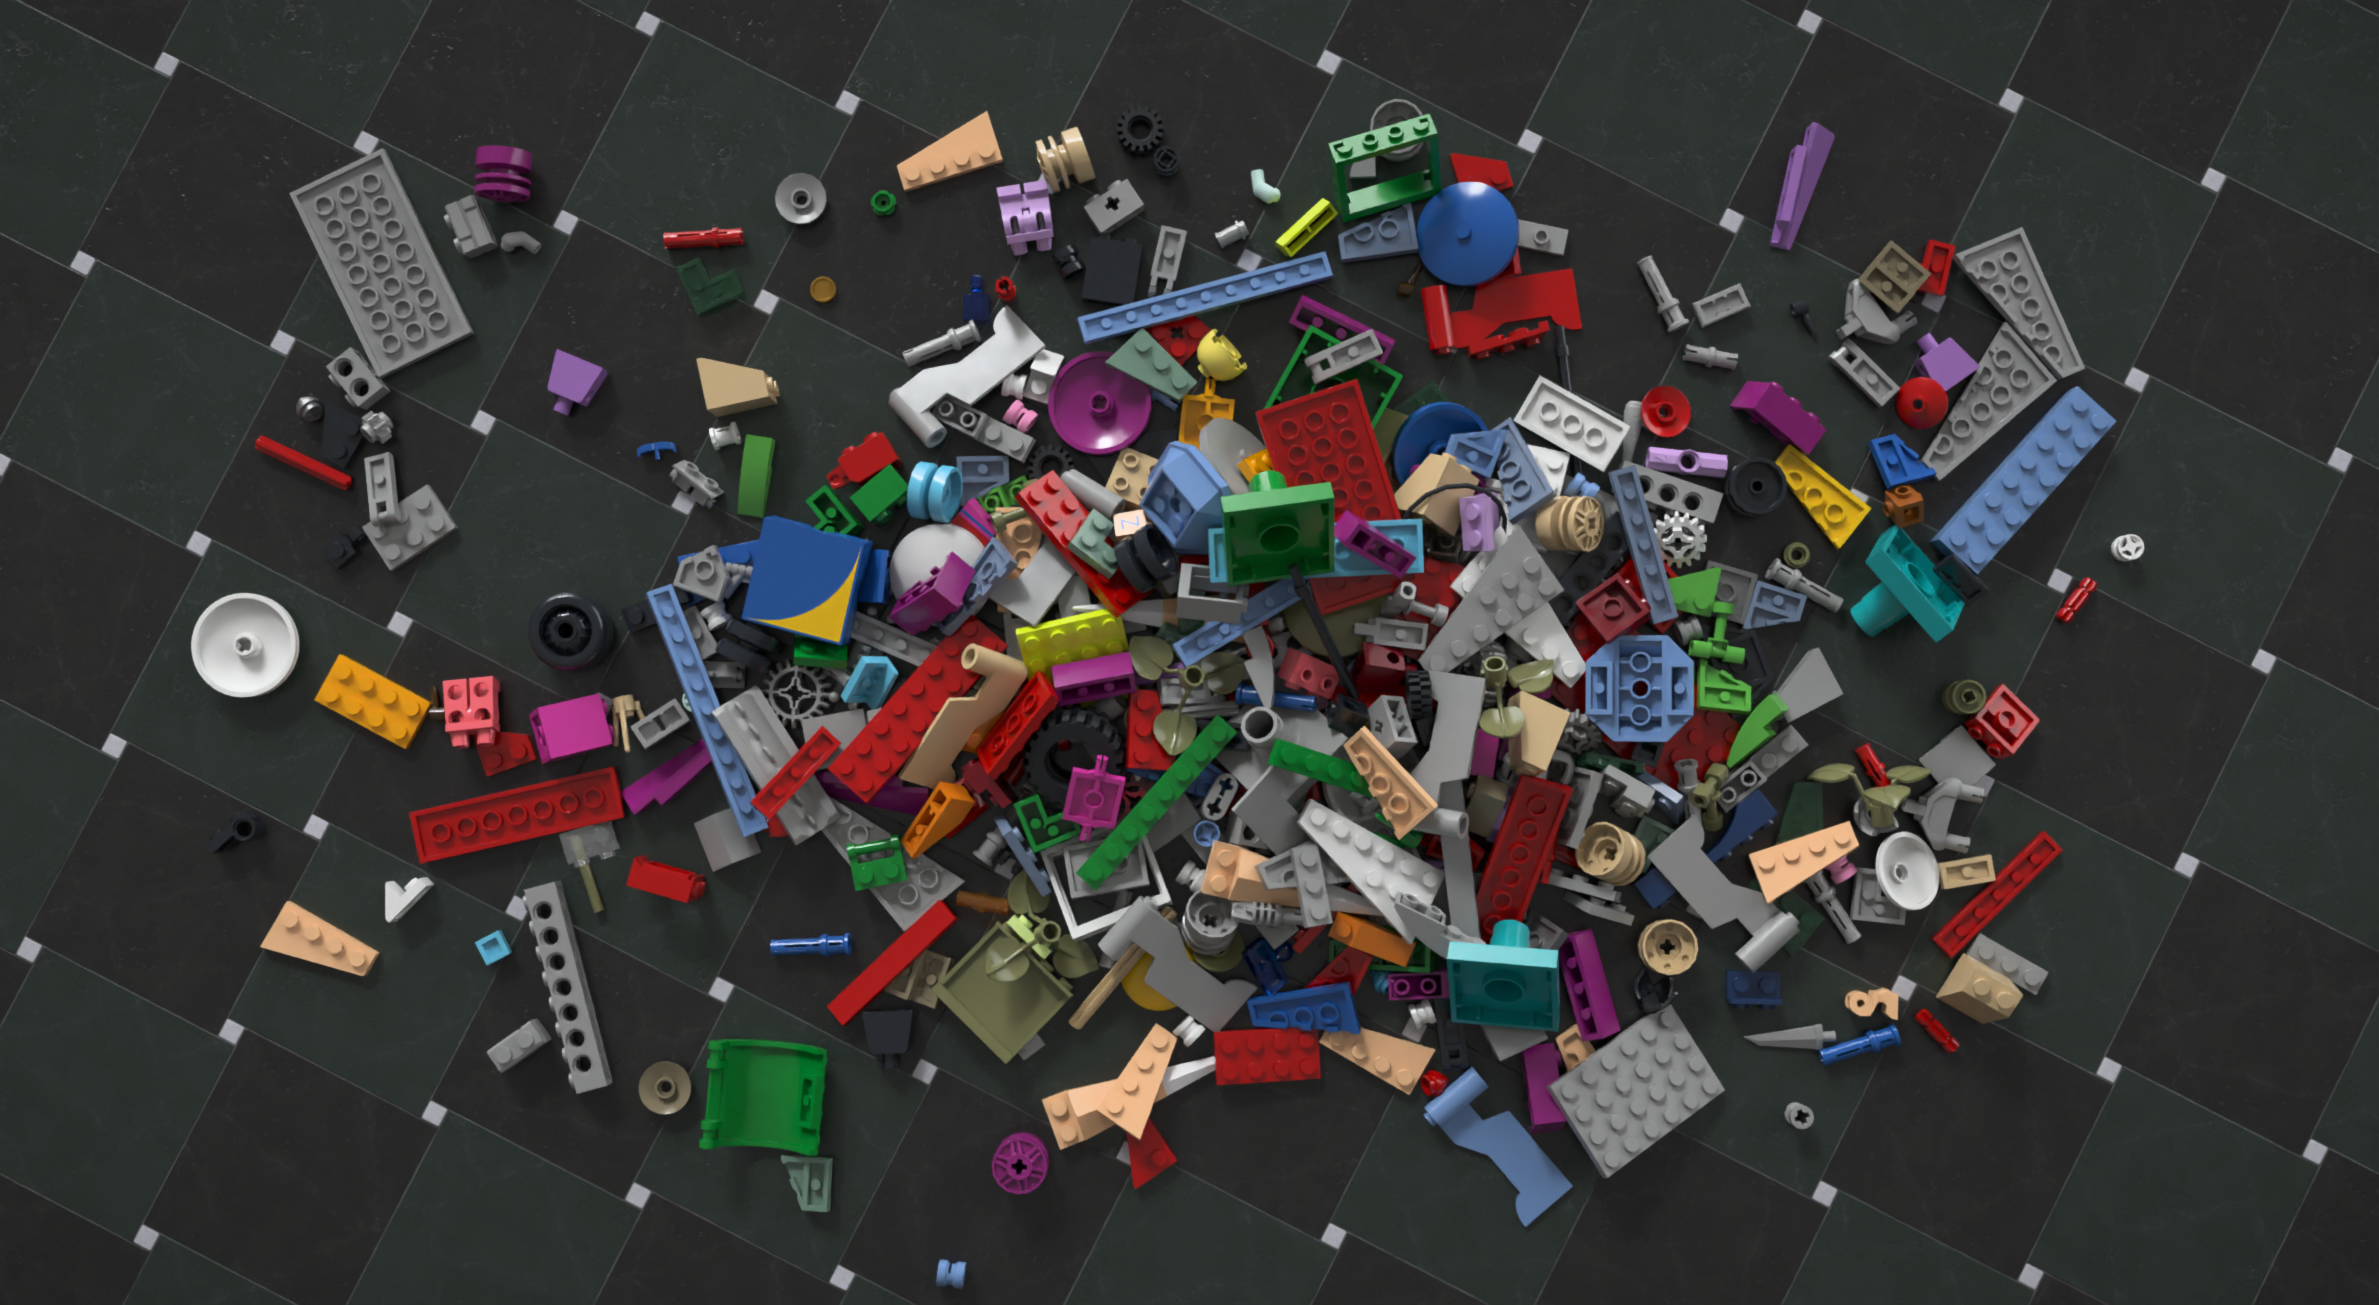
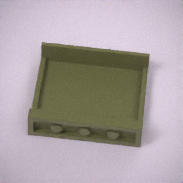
M997 921L996 925L931 990L1007 1064L1074 994L1070 991L1073 986L1065 978L1061 977L1058 979L1051 973L1054 970L1051 964L1045 959L1039 961L1033 955L1035 950L1032 947L1023 952L1029 960V967L1022 977L1009 982H999L989 978L985 972L986 954L994 941L1000 938H1011L1017 942L1019 949L1027 944L1025 940L1021 943L1014 936L1017 932L1007 924V921L1004 924Z

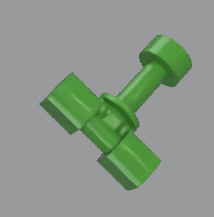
M1714 602L1712 612L1717 613L1714 638H1708L1707 642L1691 640L1688 656L1704 659L1716 657L1721 658V662L1743 664L1745 649L1728 646L1729 641L1724 640L1728 615L1734 614V604Z

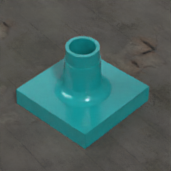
M1894 524L1880 535L1865 561L1882 582L1850 609L1852 617L1866 634L1875 637L1882 630L1889 628L1910 613L1937 643L1954 630L1965 603L1933 572L1935 565L1907 533Z
M1516 920L1497 922L1494 925L1489 945L1449 941L1447 968L1452 1022L1558 1032L1560 1019L1559 951L1530 948V930L1525 924Z

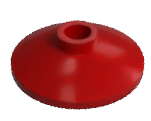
M1928 377L1913 378L1903 384L1897 393V412L1900 418L1911 427L1918 429L1930 428L1938 424L1947 412V393L1942 385L1934 379ZM1916 400L1922 401L1923 407L1921 409L1916 407Z
M1659 386L1652 389L1646 394L1641 404L1642 421L1646 428L1656 436L1665 438L1676 436L1687 427L1690 421V404L1686 396L1674 387ZM1660 409L1665 411L1666 415L1664 418L1659 414Z

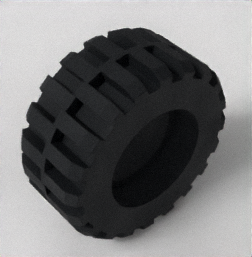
M1081 703L1073 704L1072 708H1067V705L1058 706L1056 712L1053 710L1047 714L1041 722L1039 729L1032 733L1026 741L1023 752V769L1025 772H1028L1026 778L1030 785H1036L1034 791L1039 796L1045 794L1047 796L1046 801L1054 804V801L1061 803L1060 807H1065L1072 772L1058 766L1051 756L1050 749L1052 745L1060 740L1078 739L1086 742L1095 750L1097 755H1102L1101 765L1103 757H1108L1105 772L1117 776L1122 774L1126 756V748L1123 747L1125 742L1123 734H1118L1119 727L1115 721L1108 722L1109 715L1101 712V714L1096 713V707L1088 705V709L1081 708Z

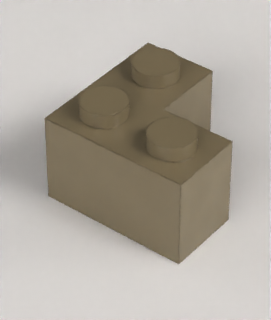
M1481 774L1478 777L1474 776L1469 785L1465 784L1463 791L1466 813L1469 816L1468 831L1486 838L1489 837L1506 802L1508 784Z

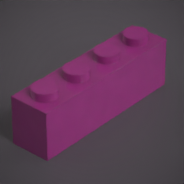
M1304 295L1301 296L1289 321L1290 324L1305 331L1312 325L1341 342L1372 329ZM1373 329L1383 351L1382 355L1373 359L1384 365L1395 340Z
M1592 929L1569 933V936L1558 950L1559 961L1582 1042L1603 1039L1620 1031V1026Z

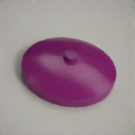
M1107 351L1089 352L1068 362L1055 377L1048 398L1049 416L1056 432L1068 445L1090 455L1114 454L1132 445L1146 429L1152 412L1150 387L1136 379L1133 380L1127 377L1125 373L1115 368L1111 369L1106 366L1105 362L1115 354Z

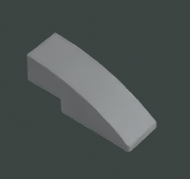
M1261 625L1242 634L1253 657L1245 661L1244 665L1263 706L1273 711L1275 699L1274 662L1269 643Z

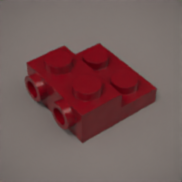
M1618 573L1575 602V607L1607 645L1626 632L1630 634L1650 620L1651 607L1645 598H1639L1635 594V588L1630 580L1627 578L1623 579Z
M978 758L971 760L961 768L963 771L962 775L965 777L963 782L972 793L976 791L978 795L989 791L988 797L995 806H1001L1004 809L1019 799L1001 775L996 780L987 776Z

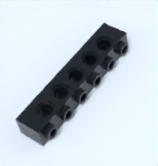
M1618 511L1612 513L1604 523L1603 535L1597 547L1589 552L1582 551L1558 580L1564 591L1548 601L1565 631L1575 621L1572 618L1578 610L1575 607V602L1608 580L1604 576L1610 569L1615 571L1624 560L1621 555L1626 549L1630 551ZM1609 537H1614L1618 540L1619 546L1617 550L1614 551L1608 548L1607 539ZM1592 557H1598L1602 561L1600 571H1596L1591 567L1590 561ZM1576 577H1581L1585 580L1586 588L1584 591H1579L1575 588L1574 580ZM1560 597H1565L1569 600L1570 608L1568 611L1559 609L1558 600Z

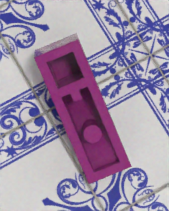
M1348 510L1344 512L1334 526V536L1344 546L1402 579L1417 558L1401 545Z

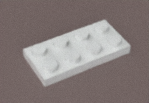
M1539 376L1513 420L1603 472L1607 469L1631 426L1542 376Z
M1528 445L1556 495L1561 496L1570 453ZM1504 502L1503 508H1504L1505 513H1506V516H1507V518H1508L1507 513H1509V512H1508L1507 504ZM1538 509L1514 525L1507 519L1506 534L1508 538L1514 528L1519 525L1537 552L1547 553V549L1540 544L1536 533L1535 524ZM1502 517L1500 518V526H1502Z

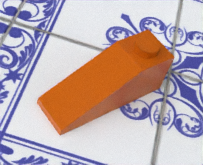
M939 782L901 839L911 858L916 859L964 820L975 801L963 785Z
M1338 911L1328 936L1353 948L1407 967L1417 944L1414 941L1412 945L1407 944L1400 934L1356 913Z

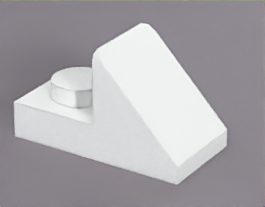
M1045 349L1036 355L1030 367L1031 374L1023 397L1048 405L1050 388L1061 369L1064 360L1063 355Z
M428 877L414 878L404 887L405 892L395 881L386 882L385 919L389 923L398 921L434 883Z

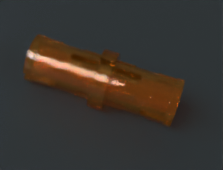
M959 890L957 894L956 906L976 909L979 913H985L986 911L1008 916L1010 909L1008 899L989 896L986 892L979 894Z

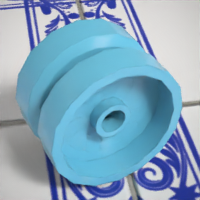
M919 462L912 472L907 491V507L911 517L926 520L931 517L933 521L950 523L958 513L962 498L963 479L960 469L942 465L939 468L934 463Z

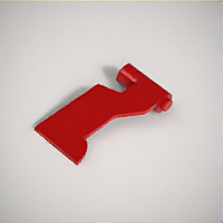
M1573 269L1493 280L1477 285L1472 310L1450 313L1446 285L1421 289L1430 352H1436V356L1448 355L1452 353L1451 350L1466 348L1468 344L1484 340L1505 323L1551 317L1554 324L1557 326L1565 325L1566 330H1582Z

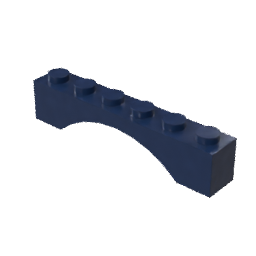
M1755 789L1731 809L1730 817L1724 830L1717 840L1704 852L1713 863L1718 859L1722 862L1733 854L1731 849L1738 844L1741 846L1745 845L1753 839L1752 833L1759 828L1764 830L1774 822L1772 818L1778 813L1759 789ZM1657 867L1648 868L1646 874H1640L1630 883L1646 905L1652 909L1656 907L1658 909L1663 908L1671 901L1669 897L1677 891Z

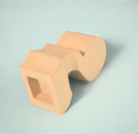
M1882 987L1877 990H1869L1868 994L1854 990L1845 997V1006L1849 1011L1857 1015L1871 1016L1876 1005L1881 1003V1012L1889 1018L1898 1020V994L1891 992L1889 989Z

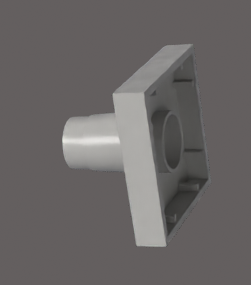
M1278 672L1275 673V691L1300 694L1298 691L1285 686L1286 680L1277 677ZM1245 704L1239 710L1238 715L1233 716L1228 722L1241 723L1242 733L1251 746L1250 752L1221 750L1215 758L1249 790L1271 766L1268 765L1275 738L1336 758H1340L1346 752L1343 745L1349 739L1343 733L1328 728L1327 718L1317 709L1315 713L1273 707L1272 711L1266 707ZM1282 769L1285 785L1281 795L1293 806L1317 780Z

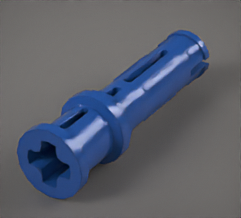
M1245 682L1238 684L1236 691L1237 705L1250 704L1264 707L1255 686H1248ZM1275 691L1273 707L1315 713L1317 702L1314 701H1317V696Z
M845 933L844 936L823 934L820 938L771 940L770 950L772 956L821 954L823 957H829L830 954L851 956L852 939L850 933Z
M1891 1023L1887 1028L1874 1032L1869 1030L1863 1037L1826 1049H1820L1818 1052L1822 1064L1827 1066L1828 1064L1869 1051L1879 1053L1880 1049L1892 1045L1901 1046V1039L1894 1023Z

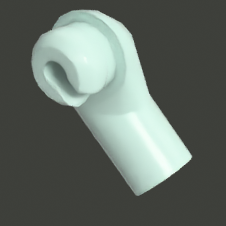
M1263 170L1251 171L1254 195L1266 203L1277 202L1281 196L1279 189L1265 183Z

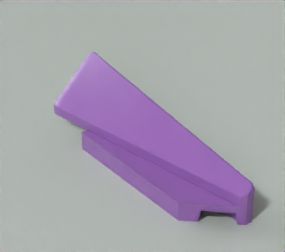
M1812 122L1806 128L1803 146L1796 145L1791 150L1771 237V247L1784 250L1791 249L1835 139V135L1818 123Z

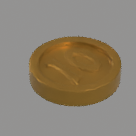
M818 277L811 283V295L820 303H827L836 295V285L828 277Z

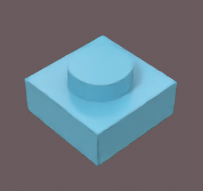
M501 930L475 942L487 966L513 953Z

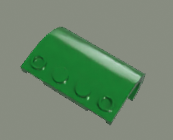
M709 1040L708 1049L711 1052L706 1068H710L705 1120H701L703 1137L699 1140V1148L759 1146L790 1150L807 1156L818 1155L827 1049L806 1044L772 1040Z

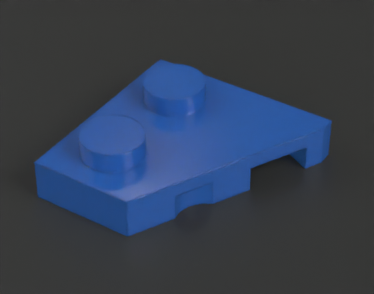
M1896 434L1871 440L1868 444L1887 490L1927 480L1937 474L1935 469L1932 467L1928 469L1919 461V455L1906 447Z

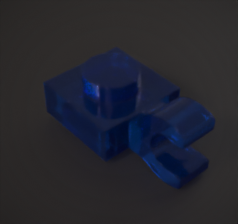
M971 275V294H963V321L989 322L990 295L982 294L983 277L981 275Z

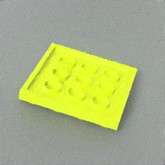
M1107 608L1040 623L1036 627L1031 625L1016 629L1023 662L1027 667L1028 680L1039 670L1047 675L1054 690L1052 666L1129 652L1122 617L1119 616L1115 619ZM1123 694V697L1127 699L1128 694ZM1097 700L1081 702V708H1087L1088 705L1093 704ZM1058 702L1054 709V712H1056L1057 707L1059 706ZM1073 704L1067 705V708H1072Z

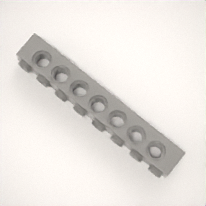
M556 881L524 890L523 903L525 909L530 911L532 919L529 922L530 931L533 936H536L538 942L536 954L538 960L543 962L545 970L542 973L545 986L550 989L549 1005L552 1012H555L557 1016L556 1032L559 1038L562 1037L564 1048H562L563 1059L565 1063H569L571 1071L569 1073V1083L572 1089L575 1088L576 1094L607 1086L613 1083L562 882ZM544 904L551 907L552 914L549 918H545L542 915L541 910ZM551 929L555 930L558 934V941L555 944L548 939V933ZM557 955L562 956L565 960V965L562 969L555 965L554 960ZM564 980L571 984V992L569 994H565L561 989V983ZM569 1006H574L577 1009L578 1016L576 1019H571L568 1016L567 1010ZM576 1031L584 1035L585 1040L582 1045L577 1044L574 1040ZM582 1057H587L590 1060L591 1068L589 1070L582 1068L580 1064Z

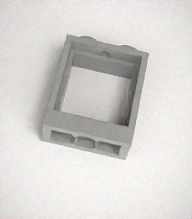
M1182 563L1176 618L1240 624L1241 613H1247L1248 598L1245 597H1248L1249 584L1228 586L1227 582L1210 583L1209 566ZM1190 589L1235 593L1236 600L1190 596L1189 592Z

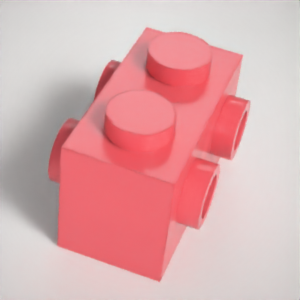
M1290 647L1277 674V677L1286 680L1285 686L1299 691L1300 687L1305 688V695L1317 696V700L1321 696L1331 700L1340 679L1334 666Z

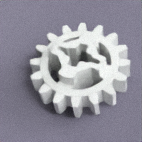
M1675 511L1673 518L1665 514V521L1662 522L1657 519V528H1654L1662 560L1666 559L1669 567L1673 562L1677 563L1678 568H1681L1682 562H1686L1688 566H1691V559L1699 560V551L1705 552L1706 550L1705 544H1703L1707 542V535L1703 534L1705 532L1704 525L1697 526V517L1689 520V513L1687 512L1683 517H1679L1678 511ZM1675 538H1680L1681 542H1676Z

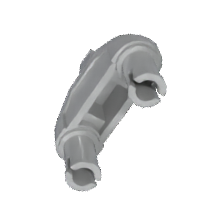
M1855 279L1849 284L1846 295L1844 319L1847 324L1835 332L1841 340L1854 332L1857 337L1859 336L1882 344H1894L1899 340L1900 334L1917 324V319L1914 317L1906 322V319L1914 315L1911 311L1907 310L1890 322L1871 295V291L1862 285L1858 279Z
M1951 777L1927 791L1924 796H1919L1918 800L1904 799L1901 809L1914 814L1913 818L1919 821L1933 850L1940 851L1946 848L1966 854L1968 852L1966 846H1970V838L1947 832L1954 804L1958 799L1981 804L1983 799L1980 796L1984 797L1985 790L1981 787L1962 784L1959 779Z

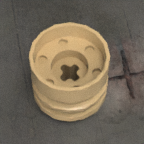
M1077 126L1061 132V145L1057 146L1053 137L1048 136L1051 147L1048 150L1045 149L1042 139L1035 141L1037 160L1042 174L1054 193L1060 191L1057 182L1060 178H1062L1065 188H1070L1069 175L1071 174L1075 176L1079 184L1095 179L1090 158Z
M1556 496L1537 511L1535 524L1537 537L1540 544L1545 549L1551 551L1571 550L1589 552L1594 550L1600 543L1604 529V516L1600 503L1590 496Z
M1597 822L1584 830V838L1575 851L1578 865L1584 872L1614 886H1625L1633 882L1641 874L1645 865L1646 852L1642 842L1636 836L1608 822Z
M1672 919L1656 920L1647 925L1640 933L1637 944L1638 953L1644 965L1654 972L1666 975L1680 974L1689 969L1696 960L1698 953L1697 938L1692 929L1683 922ZM1665 939H1668V944L1672 945V950H1667V954H1664V950L1660 949V944H1664Z

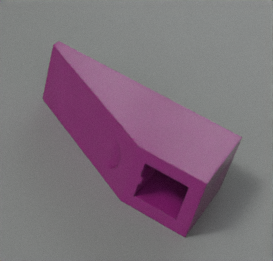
M1438 969L1432 973L1402 972L1388 974L1389 1000L1450 998L1448 969Z

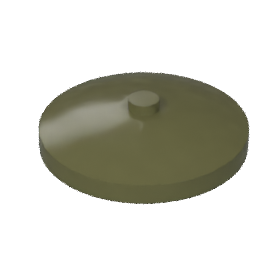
M1387 594L1322 615L1342 659L1359 654L1363 642L1366 641V636L1353 635V624H1368L1369 618H1383L1380 615L1382 602L1388 597ZM1302 599L1283 609L1286 626L1294 640L1308 652L1330 659Z

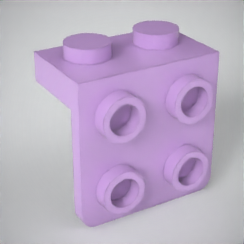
M1491 492L1495 497L1498 498L1496 492ZM1485 493L1459 498L1463 551L1495 550L1494 532L1500 526L1497 504Z

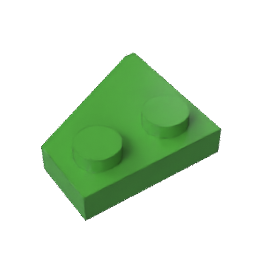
M1714 567L1668 579L1676 610L1711 617L1722 568Z
M1700 658L1697 662V709L1748 715L1751 712V686L1741 680L1734 679L1731 674L1724 670L1720 672L1708 665L1707 660Z

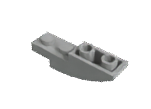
M946 396L939 401L932 412L934 417L945 425L1022 463H1025L1036 441L1034 438L950 396Z
M1789 724L1728 774L1722 786L1718 788L1721 792V798L1717 802L1727 813L1767 781L1770 775L1808 746L1807 742Z
M1397 892L1394 908L1401 920L1421 942L1440 956L1447 959L1449 941L1486 944L1478 937H1470L1462 933L1455 926L1445 925L1446 914L1438 907L1428 906L1411 894Z

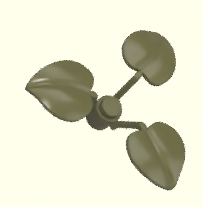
M1133 636L1129 644L1132 667L1140 677L1154 681L1161 676L1162 671L1166 674L1180 675L1179 683L1185 689V693L1176 713L1171 710L1163 711L1156 717L1153 724V733L1158 743L1168 755H1178L1193 742L1197 732L1195 718L1190 714H1181L1191 691L1196 689L1203 680L1207 679V686L1212 692L1219 695L1233 692L1237 689L1238 684L1241 683L1247 670L1244 665L1246 660L1231 653L1213 652L1203 658L1200 667L1190 665L1185 670L1182 668L1168 669L1166 667L1172 663L1173 652L1171 646L1165 640L1153 636Z
M1498 656L1487 658L1484 662V670L1480 671V678H1486L1489 687L1496 689L1498 709H1487L1481 714L1479 719L1481 730L1489 736L1501 739L1512 738L1518 735L1525 724L1524 714L1517 706L1503 708L1501 687L1508 680L1513 688L1519 687L1520 691L1529 694H1538L1546 691L1551 686L1553 680L1554 660L1549 659L1525 663L1509 671L1503 658Z
M1835 763L1822 766L1814 770L1807 777V781L1812 779L1819 782L1836 783L1848 778L1852 779L1865 802L1866 810L1871 811L1872 825L1875 827H1887L1894 823L1892 809L1896 811L1901 802L1911 793L1909 787L1897 784L1899 782L1912 783L1928 776L1932 769L1912 765L1894 767L1886 772V778L1892 779L1891 785L1874 787L1864 791L1857 775L1853 773L1855 767L1848 764Z
M1025 869L1018 873L1008 890V904L1015 914L1022 915L1028 912L1029 918L1037 921L1040 925L1034 930L1035 939L1020 949L1017 942L1011 938H1000L994 941L986 954L985 972L987 976L999 982H1009L1022 977L1029 967V960L1023 952L1035 944L1048 945L1052 942L1053 949L1057 951L1053 955L1052 963L1055 970L1061 976L1072 979L1098 970L1099 965L1096 956L1084 940L1075 942L1071 934H1065L1059 938L1061 929L1056 922L1047 921L1045 918L1041 919L1033 914L1041 913L1047 908L1050 902V893L1042 897Z

